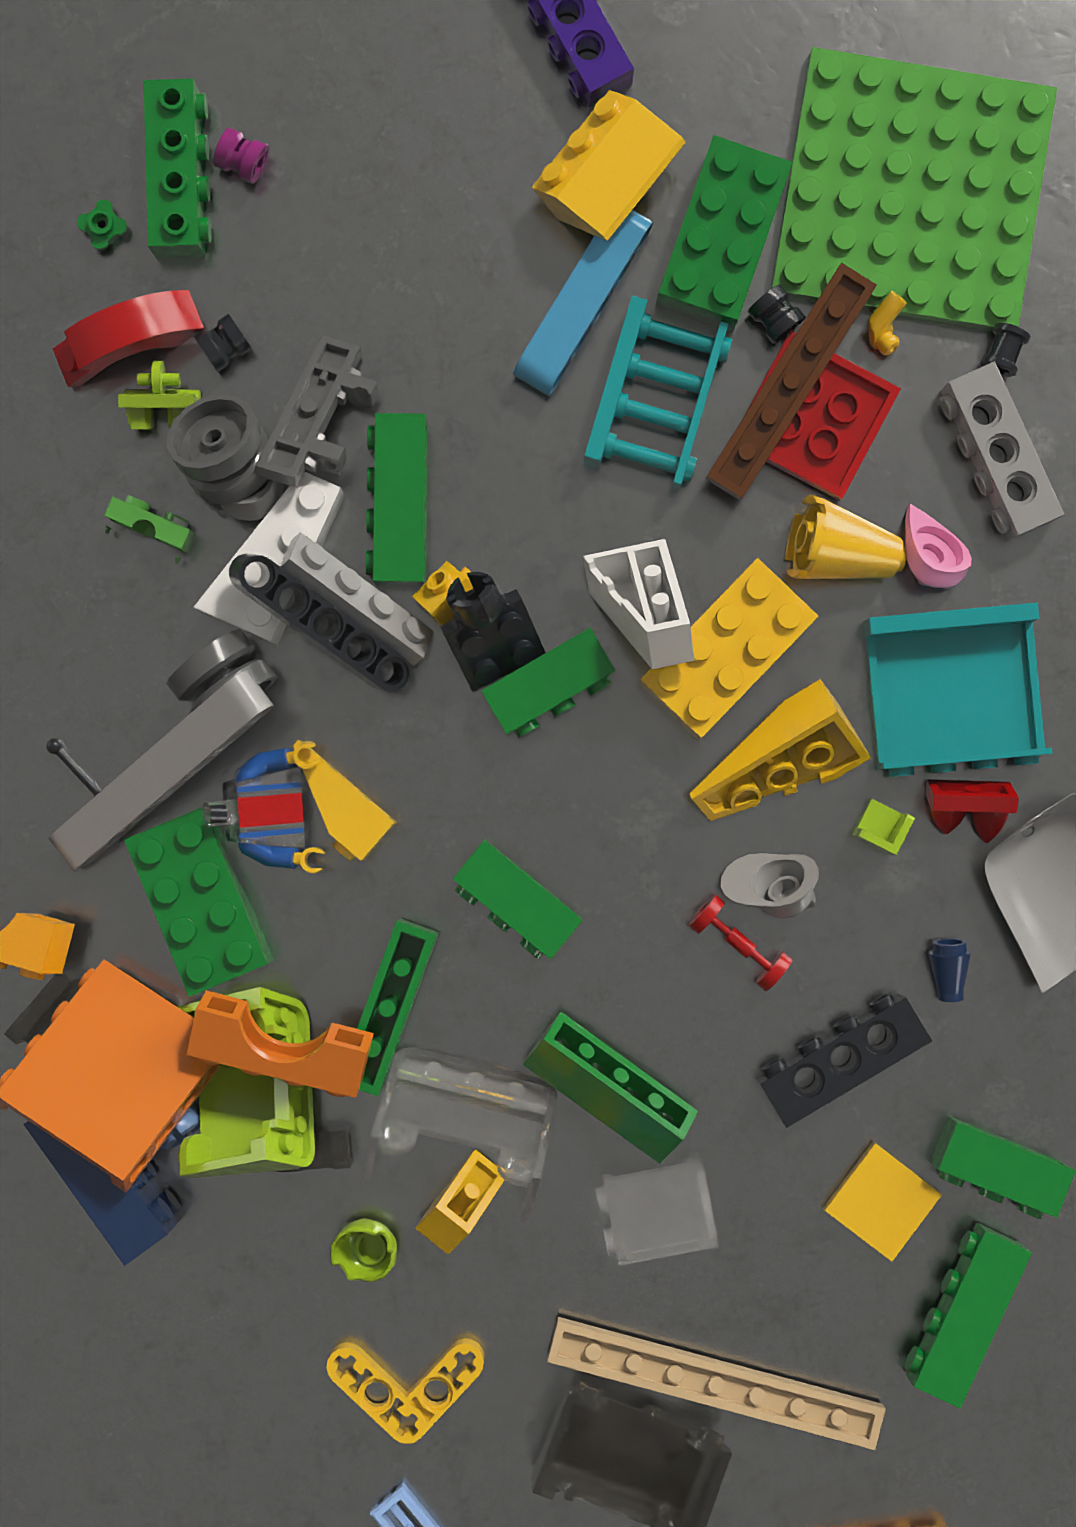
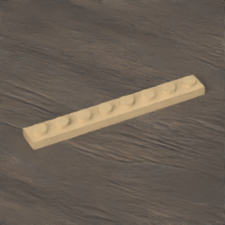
M561 1317L557 1319L547 1357V1362L872 1450L876 1449L886 1410L881 1403Z

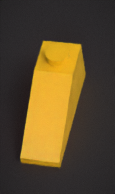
M297 740L293 745L294 751L303 741ZM303 748L301 750V757L304 761L312 762L319 760L314 767L309 769L302 768L328 833L336 839L332 846L349 861H352L355 856L360 861H364L397 822L313 749Z

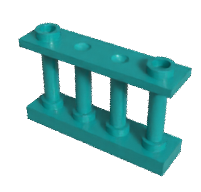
M632 295L583 463L599 468L602 457L610 459L611 455L675 473L671 489L679 491L683 480L691 482L697 458L690 456L717 362L726 363L731 347L732 338L725 337L729 323L720 322L715 338L652 320V315L645 313L648 300ZM646 336L710 354L704 377L641 360V355L633 353L637 338L645 340ZM635 376L697 393L698 397L692 417L628 399V394L621 393L626 377L634 379ZM623 415L686 433L680 457L616 439L617 434L610 433L614 417L622 419Z

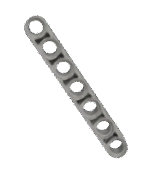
M248 670L234 676L59 827L48 839L73 872L84 868L274 707L273 703Z

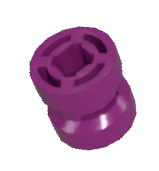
M228 127L221 135L216 146L213 165L225 172L233 170L239 174L240 179L254 184L259 179L266 165L269 146L259 140L249 141L243 137L242 132Z

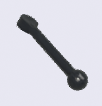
M51 738L46 744L47 751L50 754H56L92 792L94 797L102 791L62 749L63 745L59 739Z

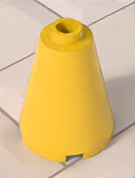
M809 495L801 502V504L808 506L803 515L795 513L788 533L785 550V560L793 561V569H786L787 574L792 578H892L897 571L900 572L904 568L907 558L905 547H903V541L900 537L822 497Z

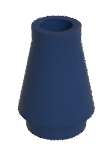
M958 938L934 940L932 942L933 949L928 953L938 989V1000L942 1002L963 1001L971 951L967 949V941Z

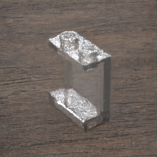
M700 1156L684 1158V1163L613 1177L610 1176V1173L602 1175L604 1186L596 1187L600 1213L609 1211L612 1228L603 1229L608 1255L616 1253L619 1266L719 1247L704 1164Z

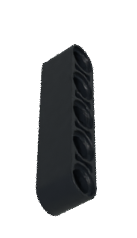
M244 553L237 556L231 562L229 578L238 590L369 685L387 692H398L408 685L411 678V668L404 657L271 559L263 555ZM256 562L260 566L261 577L256 584L250 586L244 577L245 570L250 563ZM290 587L294 591L295 601L289 609L284 610L279 603V597L284 589ZM324 612L328 618V626L323 633L317 634L313 623L315 617ZM358 637L361 642V650L356 657L350 658L347 653L348 643L352 638ZM390 661L393 665V674L389 680L383 682L380 677V670L386 662Z

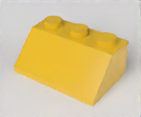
M609 90L596 103L594 110L582 125L571 134L566 145L554 160L544 168L542 175L531 188L558 220L608 241L686 142L682 136L636 99Z

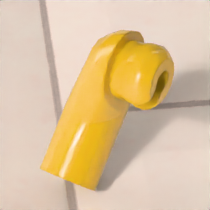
M894 291L889 292L868 320L869 343L874 350L879 349L883 355L892 354L899 346L900 340L893 334L892 322L907 305V302Z

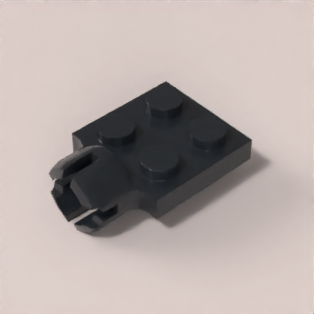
M482 572L466 573L473 589L467 592L459 577L449 586L446 598L453 613V619L440 626L472 692L525 666L546 653L517 589L502 594L499 592L492 577Z

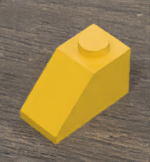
M475 1149L439 1193L415 1229L446 1254H449L469 1235L508 1175Z

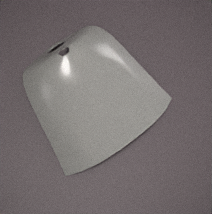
M1076 794L1067 796L1028 821L991 850L985 860V875L990 890L1042 993L1076 970ZM1034 826L1033 834L1029 837L1022 836L1023 832Z

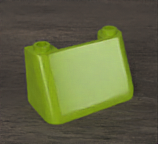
M262 987L226 995L248 1001L254 1021L270 1037L286 1043L310 1041L309 1016L305 1006L298 999ZM200 1001L177 1007L194 1017L195 1010ZM222 1064L199 1095L200 1134L185 1137L178 1151L180 1176L188 1178L282 1171L308 1167L315 1155L312 1087L306 1085L292 1086L285 1083L282 1079L266 1075H249L239 1068Z

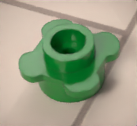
M104 199L99 200L96 203V207L88 214H81L77 219L78 228L88 233L91 237L92 246L98 250L106 249L108 245L116 242L127 231L126 221L118 218L113 212L112 203ZM101 221L106 223L104 228H99L98 226Z

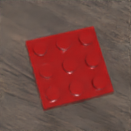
M790 330L752 403L795 337L796 332ZM834 353L766 462L841 501L901 388Z

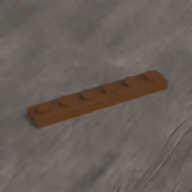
M841 263L707 474L706 480L738 500H742L877 284L845 264Z

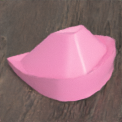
M909 504L905 519V553L910 570L920 585L934 588L956 586L966 577L968 568L971 566L972 558L969 550L948 529L920 509Z

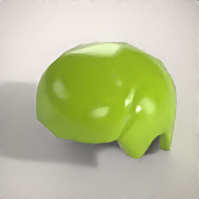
M362 1218L346 1224L335 1237L330 1247V1262L332 1266L338 1265L341 1267L347 1280L374 1282L385 1278L396 1264L397 1242L393 1233L383 1223Z

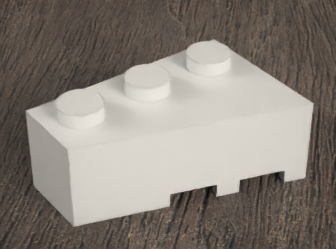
M665 539L583 556L589 594L652 669L695 661L690 622Z

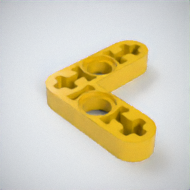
M464 1338L457 1340L408 1392L361 1347L354 1343L345 1342L334 1347L327 1360L326 1368L331 1380L393 1439L399 1443L411 1444L418 1441L480 1375L483 1370L484 1353L479 1343L472 1339ZM460 1352L463 1355L469 1352L474 1353L472 1361L474 1367L470 1368L468 1365H464L456 1373V1380L460 1381L456 1385L454 1379L449 1374L457 1365L458 1356L456 1353ZM350 1355L355 1358L353 1368L361 1376L365 1369L370 1371L362 1379L358 1388L353 1385L358 1377L350 1369H346L343 1372L338 1370L340 1363L338 1356L344 1359ZM443 1366H445V1367L447 1368V1371H448L449 1373H447L446 1371L442 1370L441 1368H442ZM439 1380L446 1384L449 1394L444 1400L435 1402L428 1399L425 1395L424 1388L430 1381ZM373 1382L384 1384L389 1392L387 1400L379 1404L369 1401L365 1394V1389L369 1384ZM396 1398L401 1400L398 1403L397 1410L403 1416L408 1417L411 1414L416 1416L414 1424L416 1429L409 1426L404 1430L399 1428L401 1418L394 1410L390 1412L389 1417L384 1415L392 1407Z

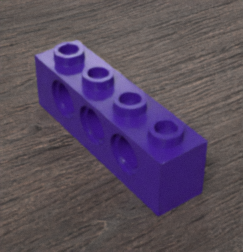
M529 0L526 2L528 12L535 25L543 24L549 35L546 42L552 56L557 62L563 60L570 72L566 77L577 98L583 95L586 103L591 107L604 97L609 90L618 92L632 84L634 67L596 0ZM563 13H572L578 19L574 23L564 24L557 17ZM590 48L596 51L598 56L592 60H584L577 53L582 49Z

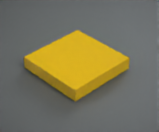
M872 1141L824 1205L823 1209L892 1262L942 1194Z

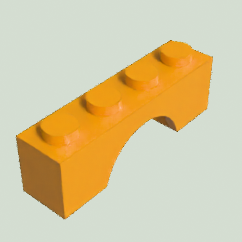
M16 913L11 922L0 931V969H7L8 964L19 967V975L36 980H44L45 974H62L75 924L41 914Z

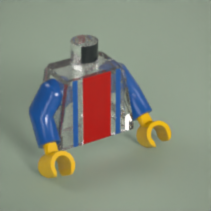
M305 741L295 751L283 748L254 755L236 769L233 780L223 782V800L204 802L202 815L205 826H225L226 840L228 842H237L242 854L264 866L295 869L298 865H301L306 872H321L324 868L310 867L307 859L312 852L325 854L322 849L312 847L304 850L303 853L298 850V848H305L300 768L309 769L319 762V760L312 762L304 761L301 757V750L303 748L315 747L316 744L311 741Z

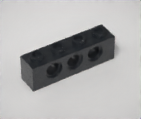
M891 992L886 993L869 1004L872 1009L858 1018L855 1014H851L841 1019L833 1026L835 1032L822 1040L819 1035L814 1036L797 1047L800 1053L786 1061L783 1057H779L761 1068L763 1075L756 1078L786 1128L932 1042L907 997L901 994L893 996ZM877 1024H883L887 1030L885 1041L877 1046L870 1045L867 1038L870 1028ZM839 1046H848L851 1051L850 1061L842 1067L833 1066L831 1062L832 1052ZM806 1067L814 1069L815 1080L813 1084L807 1088L796 1087V1073Z

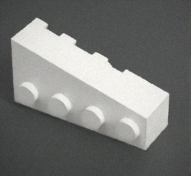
M304 471L297 487L289 486L195 604L194 608L278 646L287 625L238 590L229 578V567L237 556L244 553L263 555L280 566L291 540L300 532L322 547L345 498L341 487ZM256 562L250 563L245 570L244 577L250 586L256 584L261 577V569ZM290 587L284 589L279 597L281 607L287 610L295 601L294 591Z

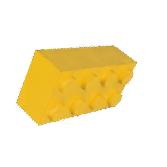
M757 558L691 626L695 661L657 669L651 668L639 680L638 684L694 738L699 740L819 616Z

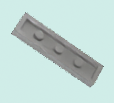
M300 532L291 540L280 565L281 568L404 657L411 665H416L424 658L432 629Z

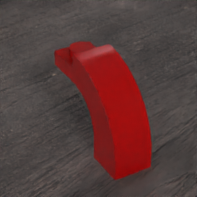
M189 290L158 292L117 303L78 321L64 331L66 339L54 347L53 352L67 387H76L83 385L112 363L132 354L155 348L179 347L203 330L204 327Z

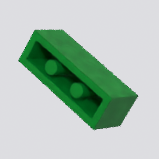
M590 627L488 686L481 692L505 734L509 736L515 732L519 739L540 726L536 719L551 711L553 716L557 717L574 707L576 704L572 698L587 690L590 696H593L610 686L612 682L609 677L614 675L616 670Z
M486 839L453 877V880L459 884L454 890L458 895L472 906L478 901L491 911L487 918L505 933L510 928L523 937L519 944L538 960L543 954L551 960L583 921L579 915Z
M948 1116L930 1162L941 1171L939 1178L959 1187H963L965 1181L980 1187L978 1194L998 1203H1002L1004 1197L1019 1203L1017 1207L1019 1211L1038 1219H1042L1043 1213L1058 1218L1076 1170L1063 1162Z

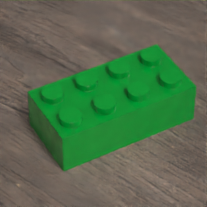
M713 135L662 280L655 306L715 327H719L721 321L729 323L727 331L734 332L793 162Z
M210 807L198 808L124 839L188 997L274 961L218 823L210 824Z

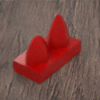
M927 779L925 795L931 807V815L937 827L946 835L962 822L966 812H972L975 828L982 840L988 844L1002 830L1007 821L1008 814L1017 813L1019 797L1011 782Z

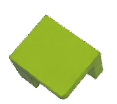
M871 798L868 800L851 836L888 855H897L915 817L909 814H902Z

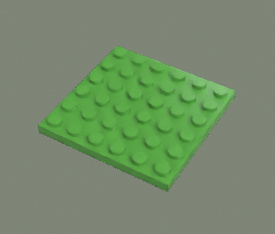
M812 47L771 289L780 284L790 298L817 302L837 268L843 263L877 284L862 310L875 311L889 292L894 291L907 302V305L898 316L993 331L996 323H1008L1019 327L1057 87Z

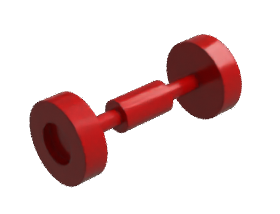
M714 894L696 913L688 926L697 934L701 933L710 923L725 935L724 940L746 959L750 956L764 968L755 983L765 992L768 991L787 971L792 963V959L781 951L770 962L755 950L757 946L735 927L730 929L716 917L725 902Z

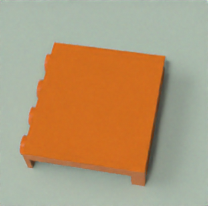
M103 959L96 969L90 968L83 975L78 984L79 990L70 1002L63 1001L57 1007L51 1018L52 1024L43 1035L37 1034L28 1043L24 1051L25 1057L15 1070L10 1068L0 1078V1108L4 1111L10 1108L110 1176L112 1184L126 1193L222 1064L210 1065L200 1061L199 1058L186 1055L194 1017Z

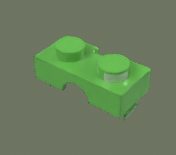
M127 495L125 501L112 496L105 512V517L182 552L190 553L197 535L187 528L188 520L167 511L163 518L150 513V504L130 495ZM106 525L105 533L109 535L111 528ZM177 556L174 563L178 564L182 558Z

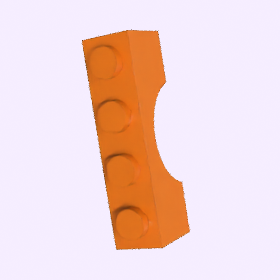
M206 990L195 1010L186 1055L199 1058L200 1061L210 1065L223 1064L239 1068L249 1075H266L282 1079L285 1083L292 1086L306 1085L325 1090L328 1094L335 1097L349 1096L356 1098L363 1080L374 1033L331 1023L324 1033L311 1041L304 1043L282 1042L270 1037L259 1028L252 1017L248 1001Z

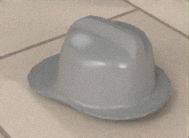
M748 854L736 859L726 867L721 876V889L725 897L736 904L761 907L766 913L775 918L786 919L798 915L806 908L815 906L814 887L819 879V868L815 861L806 855Z

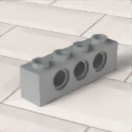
M995 361L949 381L941 390L943 396L940 397V404L945 416L949 420L953 419L960 434L957 435V441L963 455L966 458L971 457L977 470L974 478L982 495L989 496L994 507L991 514L997 530L1001 534L1005 533L1008 540H1012L1063 516L1062 507ZM972 408H984L989 414V424L982 425L977 423L972 416ZM997 444L1004 448L1007 455L1005 463H998L992 459L989 453L990 445ZM1008 482L1018 483L1022 487L1024 492L1022 501H1015L1009 497L1007 493Z

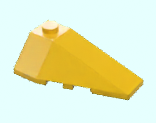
M819 679L784 700L689 794L706 817L713 821L755 807L760 803L762 797L780 791L783 792L784 796L798 792V785L819 779L821 784L835 780L871 759L838 702L822 680Z

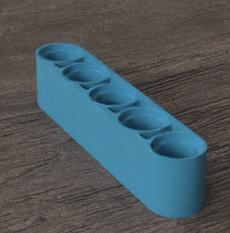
M632 210L608 241L597 236L593 237L520 357L513 371L514 376L547 396L552 394L646 240L653 226L651 220Z

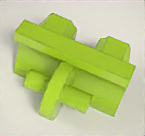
M153 361L151 373H137L138 386H152V389H125L124 394H118L119 408H126L130 429L144 430L155 427L154 408H167L168 427L170 429L174 419L187 406L201 399V389H166V386H180V373H166L163 361Z

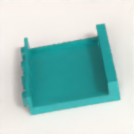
M1038 602L870 617L863 621L877 770L889 769V777L915 775L914 767L930 765L931 773L956 771V763L971 761L973 770L998 767V759L1014 758V766L1040 764L1039 755L1053 754L1052 747L1045 748L1033 628V622L1039 620Z

